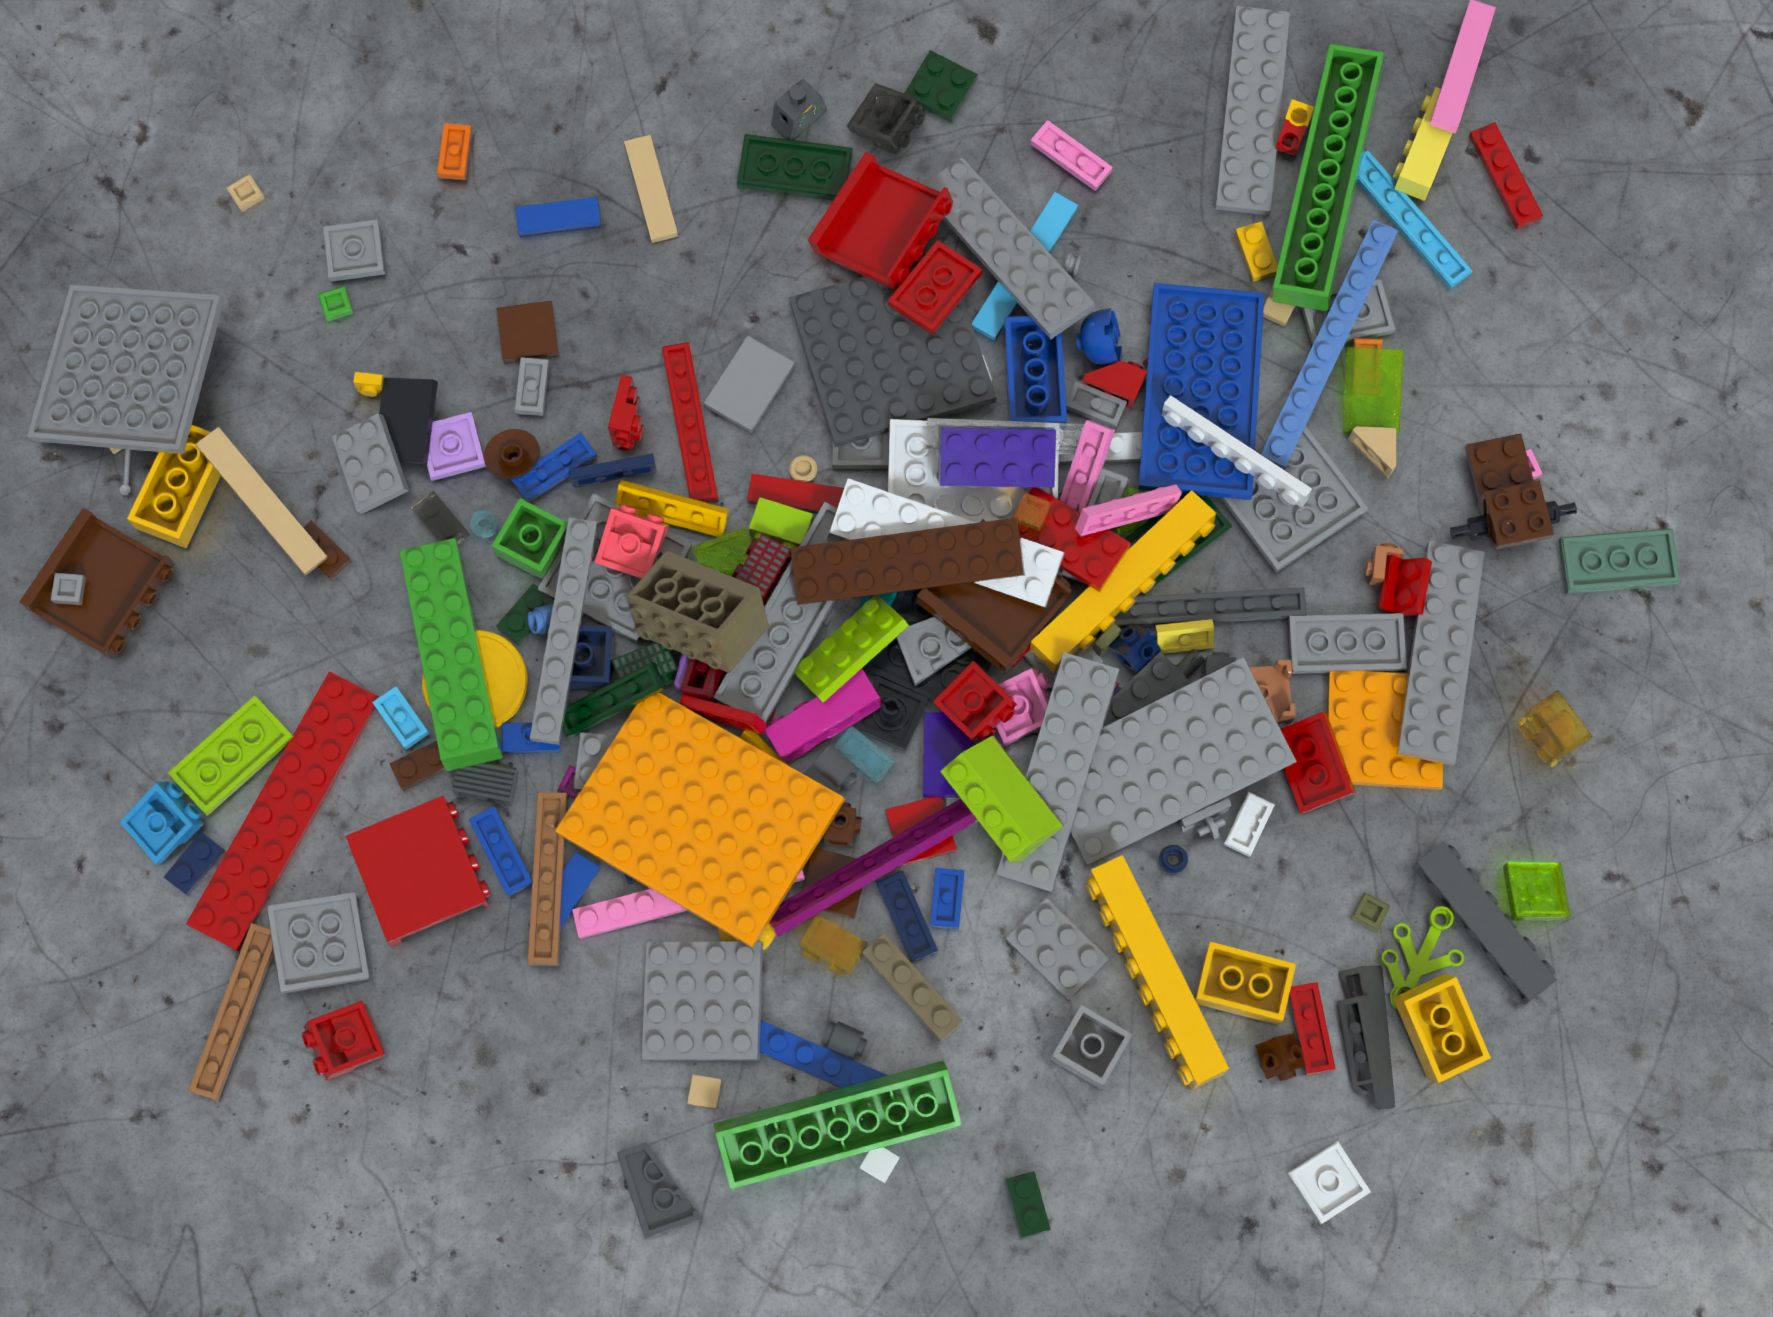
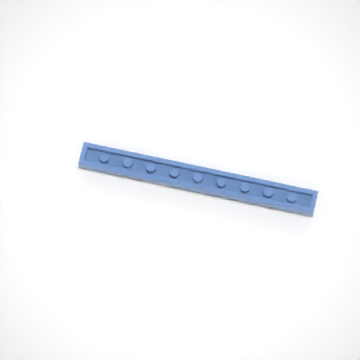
M1374 219L1261 452L1263 457L1283 470L1286 469L1399 231Z

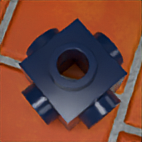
M1134 623L1125 628L1109 645V648L1121 665L1136 673H1139L1161 651V648L1155 641L1157 639L1155 633L1147 626L1142 628Z

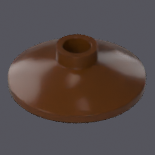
M509 429L498 433L488 442L484 451V460L487 468L494 475L502 478H517L525 475L534 468L540 457V447L536 438L531 433L521 429Z

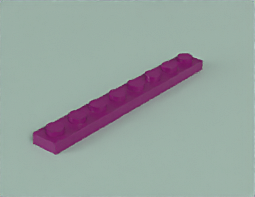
M960 798L786 899L780 904L768 925L777 937L790 931L795 926L816 916L819 912L840 902L855 891L866 887L869 883L893 871L910 859L917 857L934 845L941 843L958 831L967 828L970 824L976 822L977 818Z

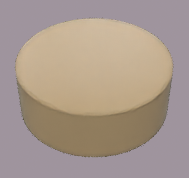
M797 456L791 461L789 466L792 480L811 483L817 477V464L809 456Z

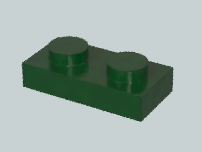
M533 583L496 625L497 629L519 646L531 633L527 619L528 613L536 607L553 604L554 599L538 591V587Z

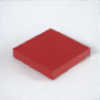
M930 797L885 809L892 837L897 836L945 808L942 797ZM953 835L901 866L957 851Z

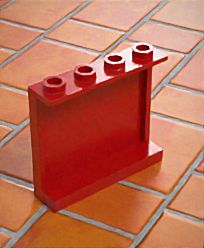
M865 152L808 238V241L815 254L896 291L899 285L908 277L909 270L914 262L922 256L924 247L929 239L933 238L937 233L938 225L943 217L950 213L953 200L948 188L944 187L941 192L879 165L874 155Z
M440 796L346 836L386 941L391 947L402 943V938L461 913L481 905L489 906L487 897H490L491 894L485 880L479 881L476 871L480 870V866L474 853L468 854L465 845L470 842L464 828L458 829L455 819L459 817L454 802L448 803L444 796Z

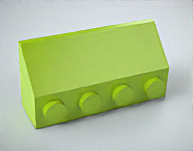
M994 736L962 752L940 771L1010 862L1021 863L1064 827Z

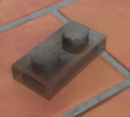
M434 491L412 507L413 512L438 542L456 538L459 544L469 536L468 531Z

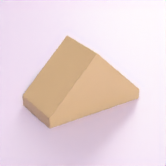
M1356 426L1348 439L1388 478L1396 467V428Z

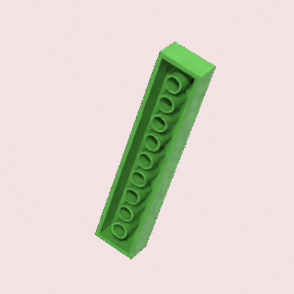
M1335 44L1329 45L1274 280L1273 302L1328 312L1382 75L1384 52Z

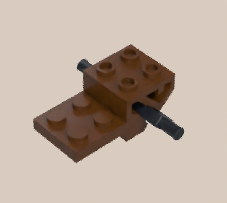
M1521 433L1466 444L1465 451L1478 498L1476 505L1479 516L1468 518L1466 525L1450 527L1452 539L1468 535L1471 540L1488 537L1494 549L1497 550L1551 539L1554 535L1551 524L1559 523L1561 516L1577 514L1575 502L1558 506L1556 501L1545 502L1540 480H1533Z

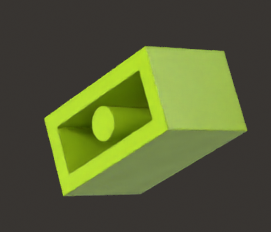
M760 497L749 526V533L756 541L763 534L789 549L799 547L814 521V515Z

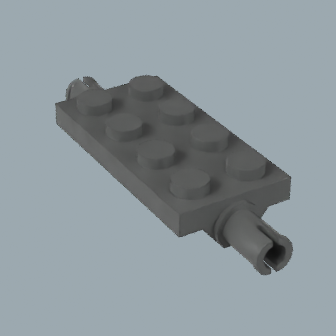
M1192 649L1177 665H1174L1162 652H1159L1112 697L1103 727L1191 684L1188 677L1204 663L1205 659L1203 656L1200 655L1194 662H1191L1199 653L1197 650Z

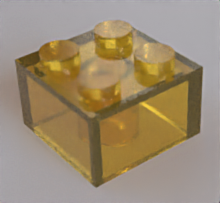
M1559 690L1530 708L1518 721L1524 737L1534 742L1538 748L1537 753L1544 763H1549L1552 768L1580 750L1593 737Z

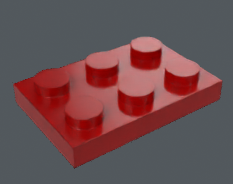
M937 240L889 298L888 306L933 335L980 278L982 269Z
M1320 712L1281 728L1297 761L1284 768L1300 813H1307L1356 793L1327 712Z

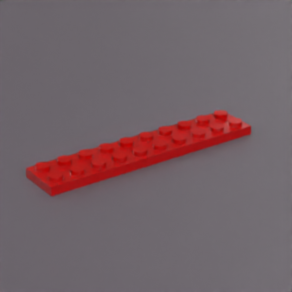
M330 671L328 672L295 730L294 737L286 746L186 925L238 952L240 951L251 923L255 924L376 709L372 702L379 698L378 695Z

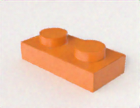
M444 123L437 170L438 178L466 180L472 137L471 125Z

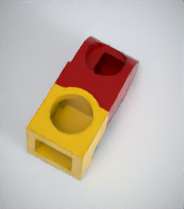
M1291 99L1275 149L1296 157L1315 107Z

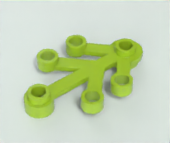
M1439 906L1431 911L1428 918L1431 926L1418 954L1410 937V927L1405 923H1399L1393 928L1392 936L1400 943L1410 970L1406 980H1404L1398 966V953L1393 949H1387L1380 955V962L1384 967H1387L1394 985L1390 992V1002L1395 1009L1397 1007L1393 998L1402 992L1415 988L1422 975L1446 967L1457 968L1463 964L1464 954L1458 949H1452L1444 956L1429 960L1441 932L1453 924L1454 915L1449 908ZM1442 915L1445 923L1442 925L1436 923L1435 916ZM1397 928H1404L1406 937H1399L1396 932ZM1385 954H1392L1394 962L1387 963L1384 958ZM1457 954L1460 959L1459 963H1452L1450 955Z

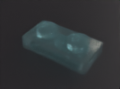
M853 726L834 745L862 774L876 785L882 781L896 764V761Z

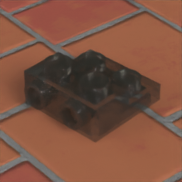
M875 83L847 124L850 132L871 139L876 147L897 154L900 148L908 146L910 133L914 127L922 125L925 118V110L918 98Z

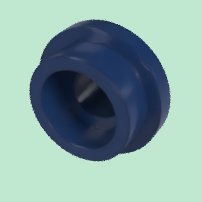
M1168 845L1160 852L1159 864L1165 872L1177 874L1182 872L1187 866L1188 855L1182 847ZM1175 855L1178 858V863L1175 865L1170 864L1168 857Z

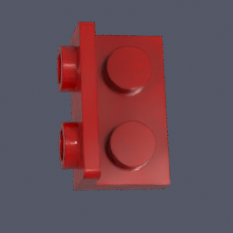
M1393 554L1388 555L1385 578L1379 596V608L1389 614L1403 613V616L1423 615L1432 561L1427 558L1401 559Z

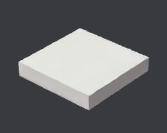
M1338 1141L1287 1173L1320 1225L1371 1192Z

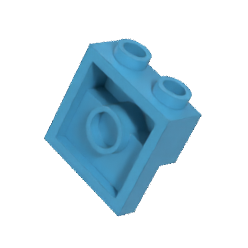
M156 782L120 821V824L155 865L162 864L180 844L186 843L204 824L199 818L202 815L200 809L192 803H186L181 797L183 790L174 782Z

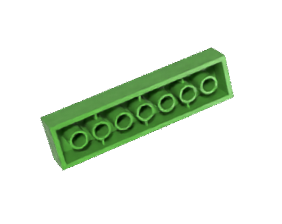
M456 538L400 550L441 762L446 771H451L465 766L502 759L503 755L465 569Z
M944 1061L714 1123L715 1134L730 1190L962 1126L948 1069Z

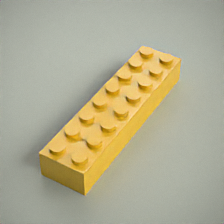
M1121 855L1091 869L1087 879L1088 884L1085 885L1086 890L1092 901L1097 899L1101 908L1098 913L1104 926L1110 925L1114 936L1111 937L1113 945L1118 953L1123 952L1127 963H1124L1126 971L1131 979L1136 978L1140 989L1137 990L1138 995L1144 1006L1149 1004L1153 1012V1016L1150 1018L1156 1031H1162L1167 1042L1164 1043L1165 1050L1170 1059H1176L1180 1067L1177 1073L1184 1086L1189 1085L1190 1089L1193 1090L1223 1076L1229 1070V1067L1124 856Z

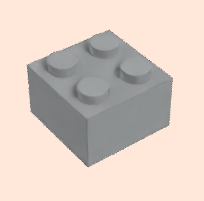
M1081 1005L1050 1060L1102 1090L1133 1034Z

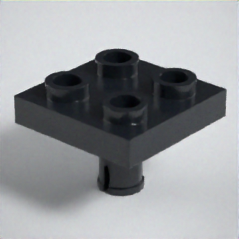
M876 676L873 686L884 704L878 710L856 722L853 729L906 752L929 702V698Z

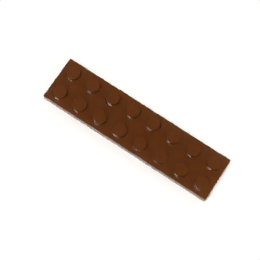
M1018 518L790 548L797 605L1025 576Z

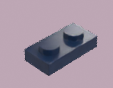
M200 832L166 873L164 878L189 896L225 850Z

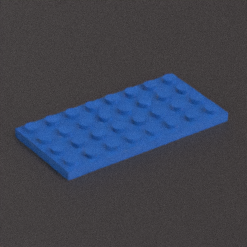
M1154 283L1138 490L1152 491L1159 487H1168L1176 484L1181 490V494H1188L1192 490L1196 495L1251 500L1253 476L1239 471L1234 463L1227 458L1215 455L1211 448L1203 442H1196L1191 439L1188 433L1180 427H1174L1167 423L1162 416V410L1165 401L1171 395L1255 451L1265 293Z

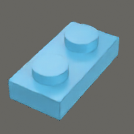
M396 686L372 702L405 750L430 734Z

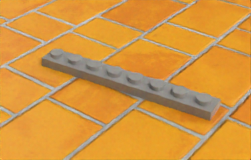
M577 518L568 519L532 722L531 741L560 745L598 528L597 521Z

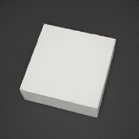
M884 1147L868 1152L859 1169L885 1184L900 1157Z

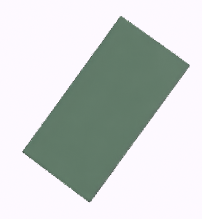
M1673 528L1571 536L1559 539L1566 594L1674 586L1681 583Z

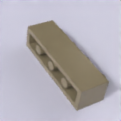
M885 933L880 935L862 951V958L939 1044L962 1025L963 1020Z

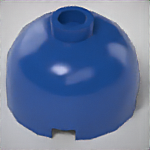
M1111 308L1090 313L1083 320L1080 333L1076 334L1078 350H1083L1085 356L1093 363L1110 365L1122 361V346H1118V337H1121L1114 310L1111 311Z

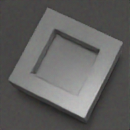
M55 573L51 601L57 604L82 605L86 577L77 574Z

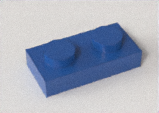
M935 868L930 927L959 930L965 870Z

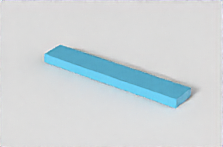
M1365 150L1357 183L1451 290L1470 276L1473 270L1408 195L1394 189L1396 185L1395 180L1369 150Z
M1054 192L1030 230L1049 253L1076 213L1078 204ZM999 281L972 322L975 331L993 341L996 340L1003 329L1005 317H1010L1018 305L1016 300Z

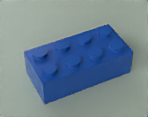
M1030 316L1005 317L1003 332L1009 425L1059 427V432H1065L1067 410L1062 332L1050 340Z

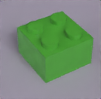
M519 498L491 547L495 556L543 580L565 542L568 523Z

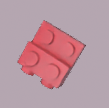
M621 504L620 508L615 507L610 510L594 563L642 579L655 564L658 553L661 552L669 525L663 523L664 518L648 513L647 517L636 514V508Z

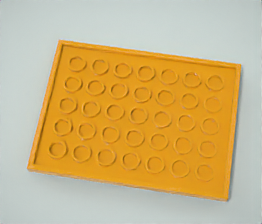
M657 693L635 706L555 832L749 947L754 948L845 799L838 793L661 693Z

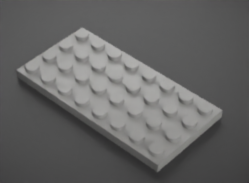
M1244 657L1103 727L1071 830L1087 865L1297 762Z

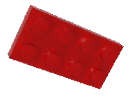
M1032 487L1012 516V518H1018L1021 538L1064 552L1060 568L1100 592L1130 548L1131 543L1108 529L1080 536L1075 529L1080 512L1040 488Z

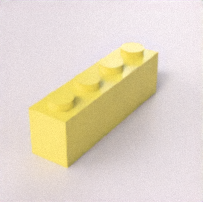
M1435 87L1432 97L1426 95L1420 111L1425 112L1423 119L1417 117L1411 132L1416 134L1414 141L1408 139L1402 154L1407 157L1405 163L1399 162L1393 178L1398 179L1395 190L1425 201L1452 136L1451 132L1429 125L1441 90L1438 87Z

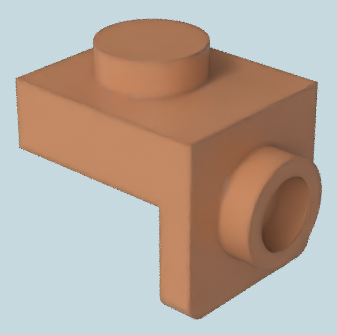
M1392 543L1376 545L1372 552V557L1367 559L1365 576H1369V586H1381L1385 578L1387 556L1393 554L1402 559L1404 549L1397 548V545Z

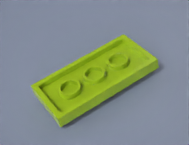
M875 595L833 634L822 641L813 652L802 659L794 674L824 703L909 625L883 599Z
M254 695L172 768L168 774L208 816L288 745L294 736Z

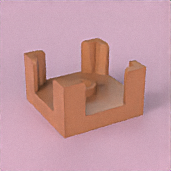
M1277 660L1274 666L1249 667L1277 723H1292L1296 716L1295 702L1291 703L1290 694L1291 660Z

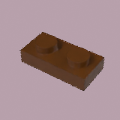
M311 520L303 528L327 555V559L317 567L332 580L352 560Z
M437 741L390 763L392 771L403 791L445 771L440 759Z

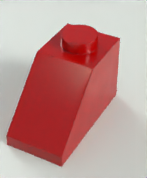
M1119 361L1085 374L1082 383L1127 401L1126 407L1133 409L1144 384L1147 371L1138 363Z

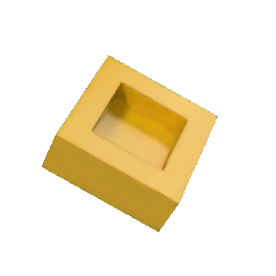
M355 372L353 383L357 391L362 395L375 397L377 394H382L384 377L379 374Z

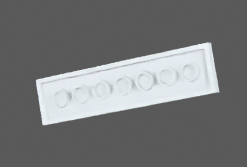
M847 479L829 533L852 540L977 522ZM1021 538L1025 576L974 582L1046 607L1064 552Z

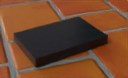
M384 378L379 414L384 415L400 463H428L438 381L434 379Z

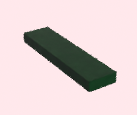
M650 662L566 706L563 723L566 738H572L580 734V732H584L666 689L656 663Z

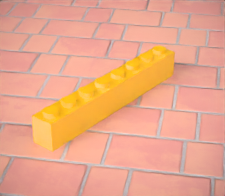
M1191 490L1126 552L1101 591L1099 592L1089 586L1031 641L1030 651L1055 674L1059 670L1064 652L1075 655L1080 649L1085 651L1095 641L1094 636L1100 630L1105 632L1115 622L1116 619L1114 617L1120 611L1125 613L1133 606L1136 601L1134 598L1140 592L1145 594L1153 587L1156 582L1154 579L1160 573L1165 575L1173 568L1176 563L1174 560L1180 554L1185 556L1195 546L1194 541L1199 536L1206 537L1213 530L1216 512Z

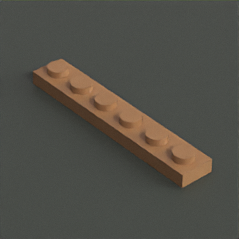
M538 792L528 950L529 965L558 966L565 838L558 835L555 830L567 813V793Z
M252 923L250 925L188 1091L216 1101L220 1099L274 954L270 929Z

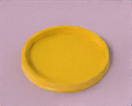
M477 630L498 728L503 723L508 722L518 712L524 701L528 683L527 669L520 652L510 641L496 633ZM423 673V676H422V690H423V695H424L426 704L428 705V707H429V709H430V711H431L430 703H429V698H428V693H427V688H426V683H425V678H424V673Z

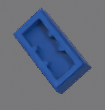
M532 722L503 723V753L561 752V740L560 745L530 740Z

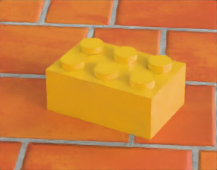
M1209 942L1206 946L1194 999L1198 1005L1279 1026L1284 1019L1296 964Z
M1443 974L1393 998L1427 1079L1440 1083L1491 1058L1457 977Z

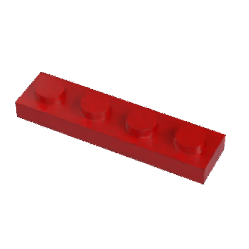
M1496 122L1470 132L1469 138L1516 230L1541 220L1543 213Z

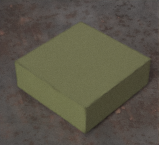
M1113 623L1094 643L1093 650L1096 654L1103 656L1110 649L1109 645L1121 634V629Z
M1364 892L1350 919L1377 932L1390 905Z

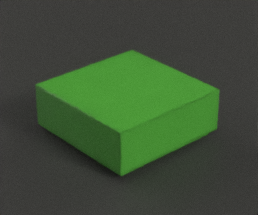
M345 286L318 294L327 322L354 314Z

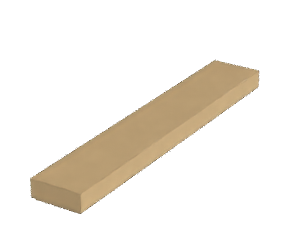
M219 427L196 443V447L304 575H307L327 559V555Z

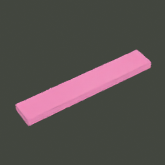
M1475 0L1469 1L1429 124L1430 126L1456 134L1496 7Z

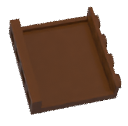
M82 508L20 600V603L30 612L112 659L115 654H119L125 647L126 637L130 631L135 630L142 620V613L146 607L151 606L158 596L157 591L162 583L167 582L171 578L175 564L168 556L158 554L99 520L92 512ZM55 573L77 574L86 577L82 605L57 604L51 601Z
M1057 575L1047 605L1043 607L972 582L923 588L917 595L916 603L1001 672L1006 674L1031 644V641L1044 629L1070 598L1072 590L1069 588L1070 584L1063 577Z

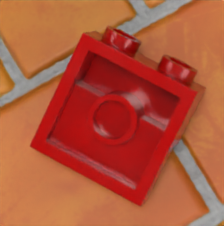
M621 374L608 430L612 444L616 445L617 449L631 452L632 449H635L636 441L642 440L644 425L641 424L642 416L638 413L640 397L637 396L638 388L634 386L631 376Z
M974 661L933 701L975 744L994 736V728L1001 721L1003 723L1008 722L1016 712L1014 707L1017 705Z
M363 1001L308 1020L304 1026L305 1031L302 1032V1039L306 1048L312 1047L316 1058L313 1059L315 1071L319 1076L323 1074L326 1081L351 1072L356 1067L382 1058L385 1055Z

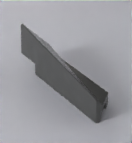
M1378 965L1361 966L1339 971L1347 999L1337 1002L1353 1089L1360 1095H1366L1376 1103L1378 1110L1395 1108L1383 969Z

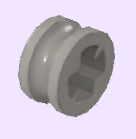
M1069 251L1064 269L1068 274L1072 275V278L1076 279L1082 255L1074 256L1073 252Z

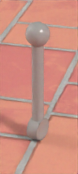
M125 449L123 485L120 487V493L125 496L131 493V487L129 486L130 449Z

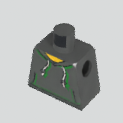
M801 79L774 104L771 126L785 139L795 140L827 111L822 96L809 83Z

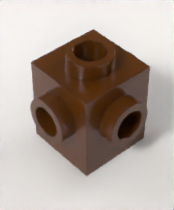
M844 802L824 833L823 840L825 845L853 847L854 834H860L862 817L856 816V808H851L850 803ZM840 821L844 822L843 825H837L836 823Z
M1295 1033L1277 1036L1255 1045L1260 1059V1066L1265 1073L1266 1079L1278 1077L1280 1082L1296 1077V1070L1306 1067L1303 1052L1298 1045Z

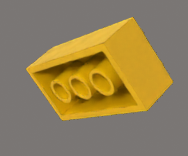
M191 425L184 454L158 453L127 518L135 529L187 548L221 476L196 447V443L211 432Z

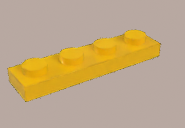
M621 480L618 485L615 502L619 507L621 504L636 508V514L647 517L648 513L663 517L664 523L723 538L730 510Z

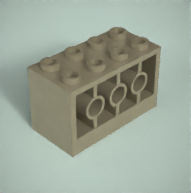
M666 551L626 596L636 626V632L641 638L657 642L666 649L676 650L685 654L690 659H697L708 664L713 669H721L728 673L735 668L769 627L759 587L669 551Z

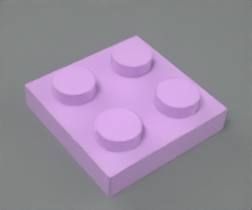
M472 412L433 422L427 463L431 481L486 467Z

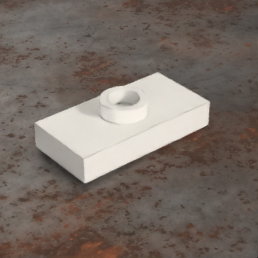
M1248 792L1224 845L1250 857L1275 804Z

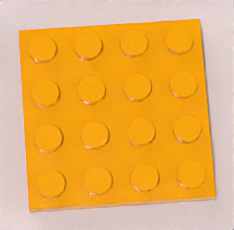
M1336 671L1328 673L1327 715L1353 785L1435 790L1443 788V763L1396 754L1407 673Z

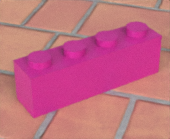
M861 669L824 703L818 697L811 701H804L798 704L794 711L787 716H780L771 721L765 732L780 758L788 765L878 710L884 703L864 670Z

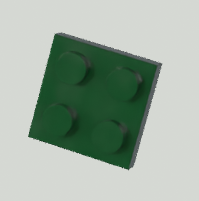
M930 50L906 89L904 99L952 122L976 82L978 74Z

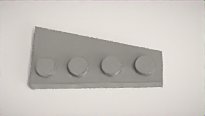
M935 617L908 626L896 637L914 686L972 648Z

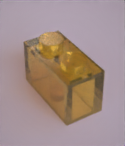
M819 915L814 917L799 944L800 950L804 951L802 953L803 957L816 964L819 960L828 964V970L842 978L844 974L852 976L862 958V951L868 947L867 941Z

